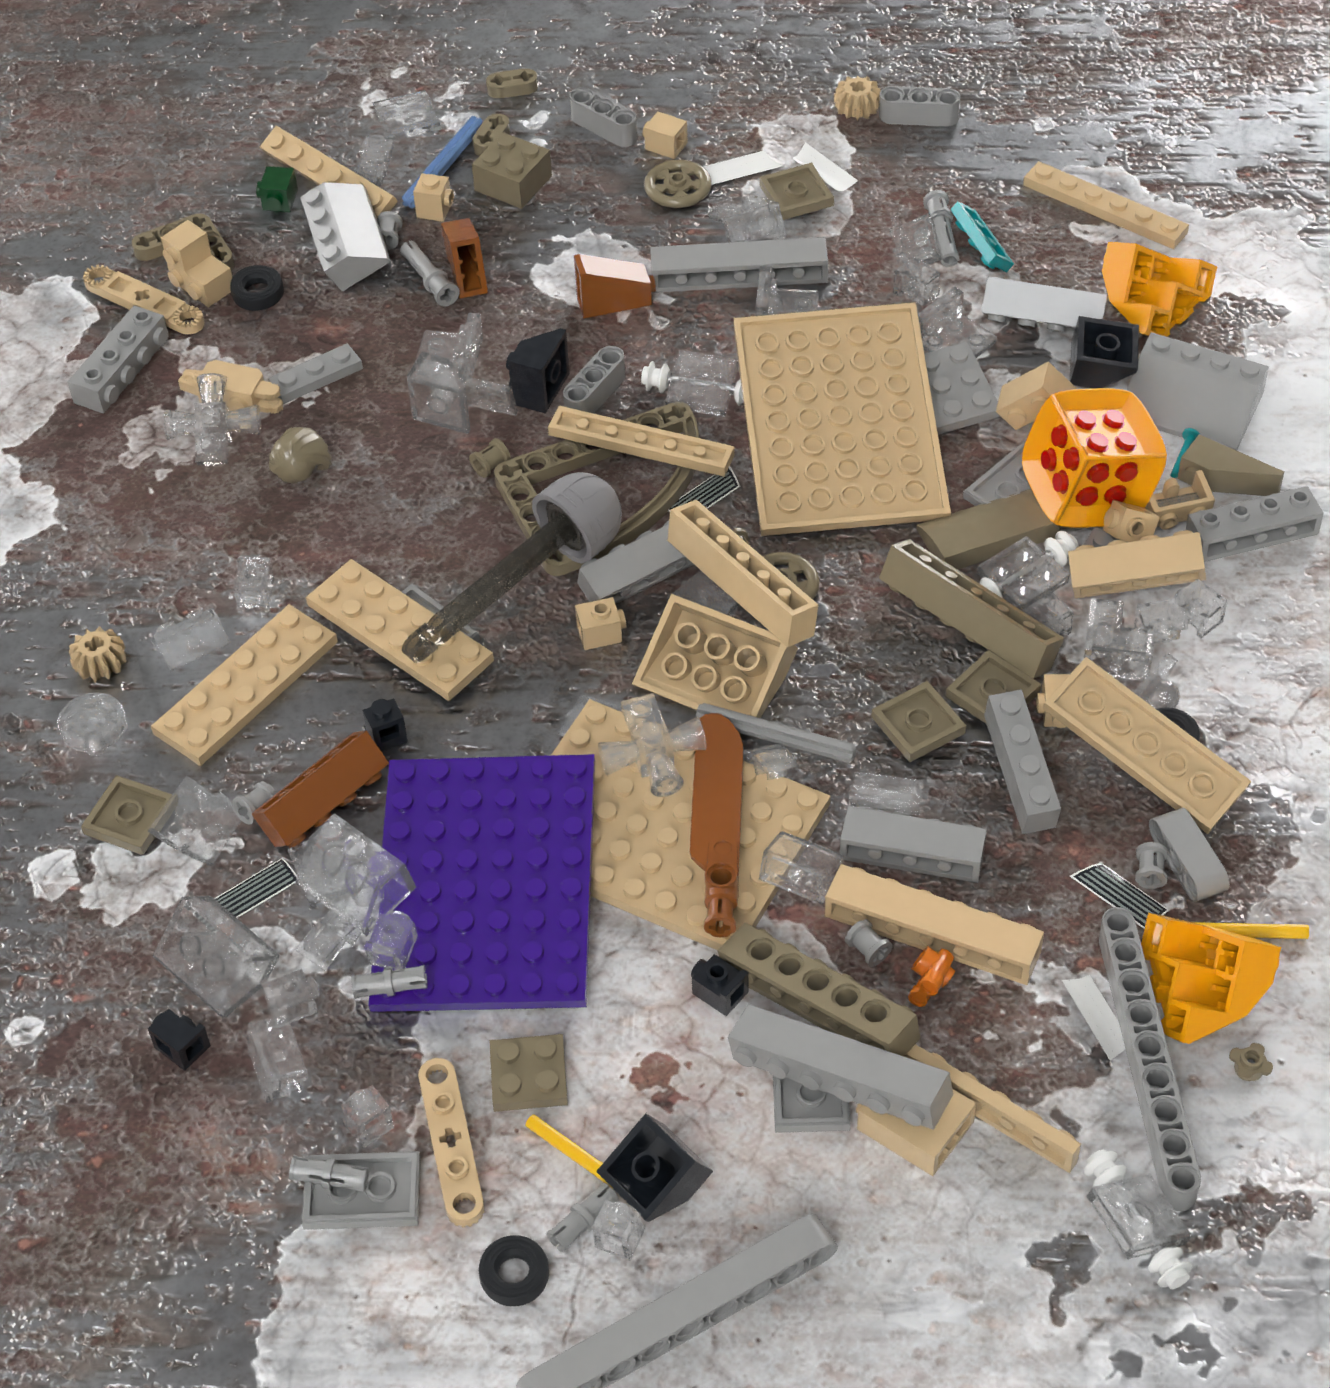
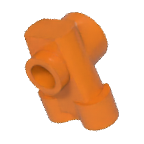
M927 946L918 956L911 970L921 977L908 995V999L913 1005L917 1007L926 1006L930 997L936 995L939 989L945 987L956 971L950 967L954 960L951 952L942 948L936 952Z

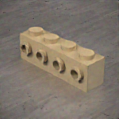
M1184 530L1174 533L1173 536L1162 538L1157 535H1149L1141 538L1140 541L1127 543L1124 540H1116L1108 543L1107 546L1094 547L1092 545H1082L1073 551H1068L1075 599L1206 580L1200 532L1193 533L1192 531Z

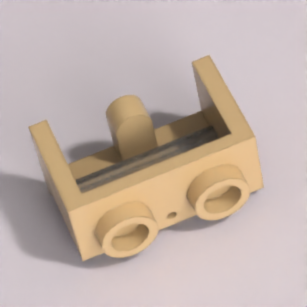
M1199 470L1196 471L1193 484L1190 487L1180 489L1176 478L1166 480L1162 492L1152 495L1146 509L1160 517L1157 527L1160 526L1161 529L1167 530L1175 527L1178 522L1187 521L1188 514L1212 509L1215 498L1203 471Z

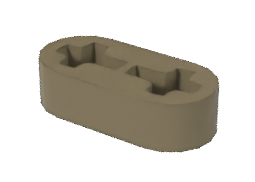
M528 68L492 73L486 78L487 93L490 97L496 99L532 94L538 89L537 73Z
M497 113L488 116L474 134L473 147L474 153L477 156H480L502 132L510 134L509 118L506 115Z

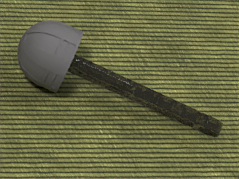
M583 472L566 475L551 483L541 493L537 494L532 501L533 513L541 529L437 612L427 624L424 623L415 630L403 643L402 653L414 663L423 661L438 649V645L448 641L557 550L577 563L583 564L588 560L590 561L605 549L619 531L622 510L614 489L602 478Z

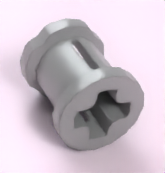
M385 211L378 215L377 222L386 249L391 250L398 245V231L401 230L403 221L397 213Z
M259 781L255 784L253 791L245 796L239 795L233 799V809L241 821L248 825L252 824L256 820L251 813L272 798L276 792L271 785L264 781Z
M1146 842L1139 845L1136 849L1139 870L1136 872L1135 881L1139 886L1146 889H1156L1165 886L1168 875L1164 872V861L1168 857L1167 848L1157 842Z
M867 919L858 921L853 925L845 937V943L850 947H856L865 956V962L870 967H874L884 961L893 947L888 939H882L872 930V924Z

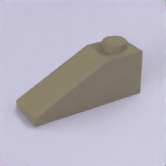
M1199 434L1181 457L1178 479L1192 485L1196 471L1202 470L1212 492L1267 496L1280 493L1285 471Z

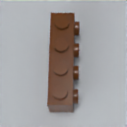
M367 730L353 732L251 814L274 847L289 846V848H292L306 838L304 832L313 825L318 827L332 817L330 811L336 806H344L355 799L357 796L355 791L362 785L368 786L377 781L382 776L381 770L389 762Z

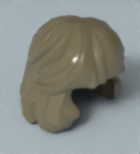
M291 427L275 442L269 455V470L283 482L294 484L308 479L316 465H318L317 470H328L332 465V456L328 452V445L315 430L307 427Z

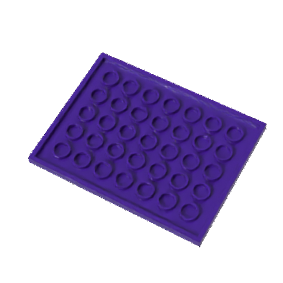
M594 754L389 760L371 973L383 972L384 968L387 967L397 970L424 965L426 969L424 973L427 975V988L396 992L395 996L390 997L387 994L371 995L368 1002L370 1012L587 1008L595 789Z

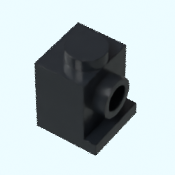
M394 698L390 700L378 699L372 703L371 707L362 710L365 721L364 729L365 731L367 730L381 752L408 742L404 717ZM393 726L395 733L380 738L379 731Z
M715 954L708 961L700 959L691 971L692 994L725 1016L749 992L748 972L744 969L739 971Z
M170 1009L156 1016L151 1026L148 1027L154 1048L184 1071L211 1046L206 1029L202 1024L199 1023L196 1026L187 1016L182 1015L179 1017Z

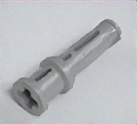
M934 190L925 195L923 204L929 213L927 216L928 224L935 232L941 264L951 267L956 265L959 260L951 229L953 214L947 206L949 203L948 194L942 190Z
M409 241L412 248L405 242L400 248V253L421 276L424 288L434 294L435 301L440 306L446 307L453 304L459 297L460 290L458 286L448 280V275L444 270L433 265L416 242Z

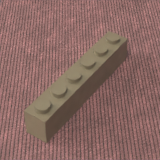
M908 539L891 545L879 579L889 585L891 590L904 594L913 600L917 607L930 611L939 617L943 624L956 628L965 634L969 641L979 643L1034 679L1051 670L1064 637L912 540Z

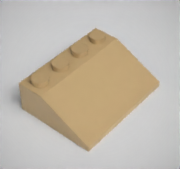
M671 594L632 685L694 710H697L700 704L706 703L761 718L783 683L798 648L795 644L787 647L768 630Z

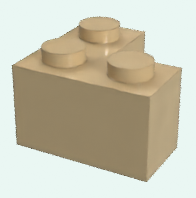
M186 220L161 237L164 248L162 253L167 261L169 270L168 278L175 287L182 288L193 300H198L207 307H210L231 293V268L211 254L207 232L191 221Z
M1048 361L1003 385L996 412L1017 430L1035 421L1040 408L1050 395L1077 388Z

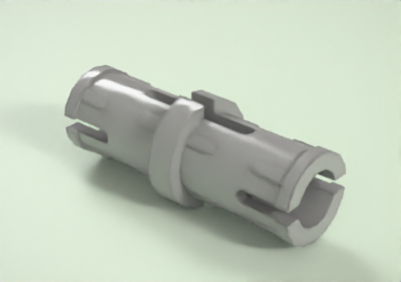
M420 965L418 967L397 970L387 967L384 968L383 972L352 975V991H355L353 996L355 999L379 994H387L390 997L395 996V993L400 991L426 989L427 975L424 973L426 971L425 966Z
M294 1155L290 1163L289 1180L322 1184L324 1189H331L334 1186L365 1192L369 1180V1168L337 1163L336 1159L332 1158L322 1161Z
M602 1183L581 1204L575 1203L570 1208L571 1213L546 1233L553 1246H557V1249L563 1252L583 1232L593 1230L596 1227V1221L610 1208L619 1203V1198L612 1188L607 1191L609 1186L606 1183Z

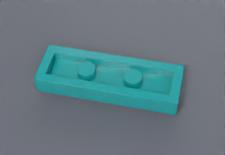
M957 201L950 209L957 219L955 223L963 232L968 234L970 245L983 255L981 257L982 262L991 269L996 267L1008 272L1014 263L977 211Z

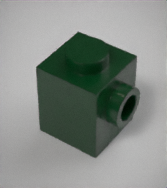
M266 166L261 181H258L256 186L257 198H261L262 209L266 211L291 212L298 191L294 168Z

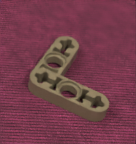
M194 214L135 236L131 242L134 255L138 260L149 261L161 257L164 250L161 237L186 220H189L207 232L209 242L216 243L210 246L211 254L214 257L219 256L221 262L230 267L231 271L234 269L231 250L211 219L205 214Z

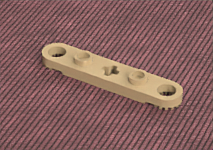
M91 266V269L88 268L86 269L87 272H84L83 280L86 289L129 310L135 305L164 315L166 327L182 334H194L204 327L205 322L202 311L198 307L195 308V306L186 304L185 301L119 271L115 272L109 269L108 266ZM104 277V278H103V281H102V279H100V282H98V280H96V283H95V280H94L95 278ZM188 318H194V322L191 321L190 324L189 322L186 324L183 321Z
M433 1058L426 1061L420 1067L418 1077L446 1213L449 1221L456 1226L465 1227L469 1225L471 1227L473 1226L472 1224H477L478 1220L482 1219L484 1202L456 1072L453 1064L448 1060ZM436 1070L438 1072L442 1070L447 1075L443 1082L434 1084L427 1080L429 1074L432 1075L433 1071L435 1073ZM454 1135L456 1146L448 1147L446 1136ZM470 1199L475 1204L472 1211L463 1214L454 1209L459 1200Z

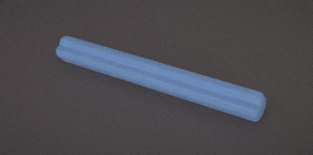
M471 116L423 173L442 176L473 140L474 134L482 125V119ZM420 176L402 196V204L405 207L415 208L413 191Z

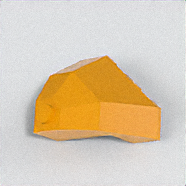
M1108 242L1102 267L1109 301L1131 324L1139 325L1140 334L1148 337L1151 332L1168 337L1170 335L1169 330L1175 324H1182L1194 312L1193 307L1197 303L1205 302L1211 296L1217 271L1216 265L1201 259L1171 258L1136 243Z
M1148 912L1141 946L1145 960L1150 961L1153 974L1150 976V981L1156 1003H1161L1164 1018L1161 1019L1164 1035L1182 1043L1190 1044L1246 1017L1273 984L1275 973L1279 966L1281 947L1230 931Z

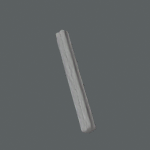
M706 703L700 704L697 708V721L705 714L719 713L729 719L739 733L847 763L853 761L856 755V745L853 743Z

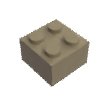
M502 132L472 163L474 191L522 209L552 177L550 150Z

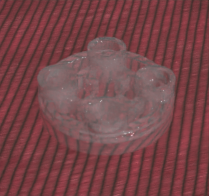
M87 693L72 699L61 710L57 722L61 738L65 744L75 750L87 752L90 756L102 755L106 748L114 744L128 728L122 704L113 696L105 693Z

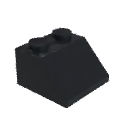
M1079 316L1071 341L1069 381L1074 386L1095 389L1106 387L1137 373L1139 325Z
M560 328L522 340L515 351L509 353L506 368L509 370L510 380L508 389L511 391L513 405L547 413L570 374L566 329Z
M645 1113L596 1172L645 1221L650 1222L689 1201L713 1173V1170L665 1124Z

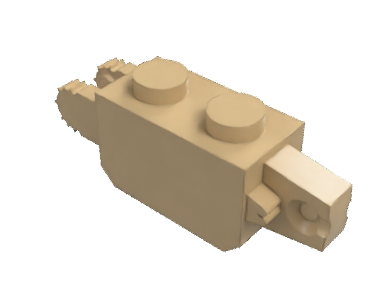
M213 360L208 362L203 370L185 369L178 381L180 390L197 395L200 405L250 416H256L258 411L275 414L283 410V401L281 398H278L281 396L280 386L264 381L262 372L257 368Z

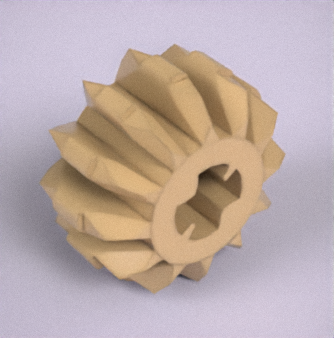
M858 75L856 78L846 77L845 81H839L836 93H834L835 107L838 109V114H845L846 119L856 117L857 121L859 117L869 119L870 114H877L880 88L876 81H870L869 77L859 78Z
M99 626L96 631L90 632L86 628L85 635H75L74 643L69 645L71 666L75 672L79 673L83 680L89 677L95 683L100 677H106L109 680L110 673H120L121 665L126 663L124 642L120 636L114 633L113 629L104 631Z

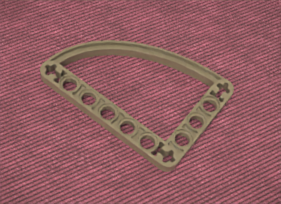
M683 402L670 403L623 420L641 425L655 424L658 426V429L675 433L683 432L684 435L699 438L696 418L691 408ZM564 440L504 461L495 467L496 487L548 574L562 576L580 569L583 564L577 563L563 555L550 541L546 543L537 541L538 537L545 534L537 521L531 522L524 519L526 516L534 514L532 501L537 493L532 485L621 454L622 452L605 448L590 450L586 448L588 444ZM563 453H570L573 455V457L568 460H562L558 458V456ZM534 463L545 465L544 468L539 470L529 468ZM677 466L674 474L663 489L641 510L621 523L615 538L593 558L598 560L608 555L614 547L621 544L627 545L650 529L679 500L688 487L695 470ZM523 493L528 495V498L518 501L513 499V496ZM553 552H555V555L560 562H557V560L552 559Z

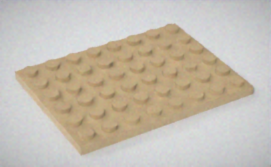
M916 302L733 319L761 536L924 522L951 516Z
M589 699L551 755L594 754L591 897L718 950L734 933L728 937L719 938L705 932L704 921L708 917V909L704 904L705 871L690 856L696 741ZM743 761L739 898L737 908L733 911V918L736 921L735 932L744 923L756 928L828 809L831 796ZM719 921V927H722L723 921Z

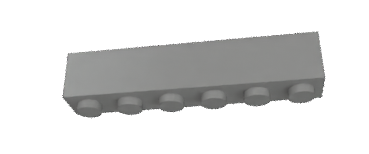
M825 237L650 247L651 273L656 286V292L654 293L828 283V254Z
M750 1004L747 1005L727 1037L733 1060H736L745 1067L753 1066L769 1072L774 1077L780 1079L787 1078L799 1082L808 1089H819L833 1094L842 1101H853L862 1104L876 1113H887L899 1117L913 1126L921 1125L934 1130L953 1096L951 1078L948 1071Z

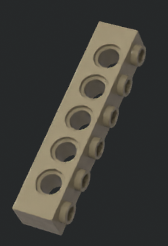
M744 923L717 950L721 959L739 971L744 969L748 972L750 989L824 1030L903 1057L921 1038L917 1015L905 1005L899 1006L886 999L881 992L875 989L870 990L860 985L848 974H840L829 968L820 959H812L801 953L794 945L784 944L773 938L764 929H756Z

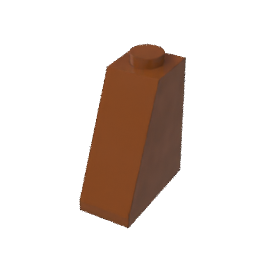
M466 218L441 223L446 254L455 284L460 290L459 298L488 293L480 239L470 219Z
M583 254L574 255L576 294L583 319L652 305L651 293L656 292L654 277L647 274L644 264Z

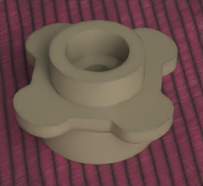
M1252 1043L1250 1047L1243 1049L1233 1048L1230 1051L1229 1058L1235 1062L1234 1069L1240 1079L1256 1081L1263 1075L1267 1076L1272 1073L1273 1064L1267 1061L1263 1045ZM1252 1059L1255 1063H1250L1248 1060Z

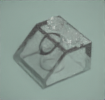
M421 352L407 374L413 420L469 434L471 428L466 388L449 358Z

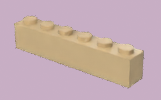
M694 500L670 510L667 541L787 647L814 636L818 604L699 501Z
M841 864L825 896V917L851 926L855 925L858 921L867 919L872 924V930L880 936L922 950L927 946L936 952L941 948L946 949L953 954L954 961L1024 985H1028L1041 954L1044 932L1037 930L1029 924H1019L1004 919L996 913H986L968 907L960 901H951L936 896L927 890H918L900 884L894 879H885L867 873L858 867L852 868Z

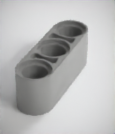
M888 86L880 91L879 119L887 124L952 126L959 120L961 96L958 91L950 88Z
M578 87L570 92V112L574 123L618 146L628 147L635 144L637 141L635 112L587 87Z
M606 346L600 349L564 388V407L594 414L625 380L623 350L617 346Z
M1180 808L1149 820V830L1154 842L1163 844L1167 848L1168 857L1166 862L1193 902L1229 889V878L1224 866L1187 809Z

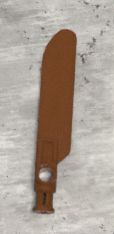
M709 713L700 717L696 726L690 856L705 871L704 904L708 909V917L704 921V930L713 937L722 938L728 937L736 930L733 911L737 908L739 898L744 755L739 731L731 721L722 714ZM719 921H723L722 927H719Z

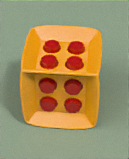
M1115 388L1073 389L1050 395L1036 416L1022 452V467L1025 477L1043 512L1055 525L1070 528L1104 527V516L1107 510L1110 509L1113 500L1146 508L1164 472L1167 460L1164 441L1143 403L1132 392Z

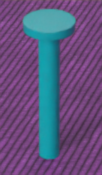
M1186 428L1182 433L1185 442L1171 471L1170 476L1172 478L1178 477L1181 457L1200 434L1195 429Z

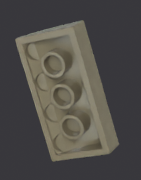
M1028 489L1014 496L1009 495L1011 497L999 498L990 501L991 503L980 504L952 513L951 516L917 524L916 529L932 554L958 570L1045 542L1049 537L1055 539V535L1060 531L1061 526L1055 525L1048 519L1031 489Z

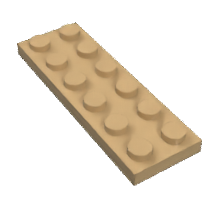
M352 559L306 597L307 605L448 701L455 697L494 661L493 652Z
M288 604L152 724L153 734L199 766H202L338 643L336 633Z
M1087 657L1084 658L1043 705V709L1172 808L1175 810L1180 808L1187 809L1197 826L1206 834L1210 833L1252 782Z

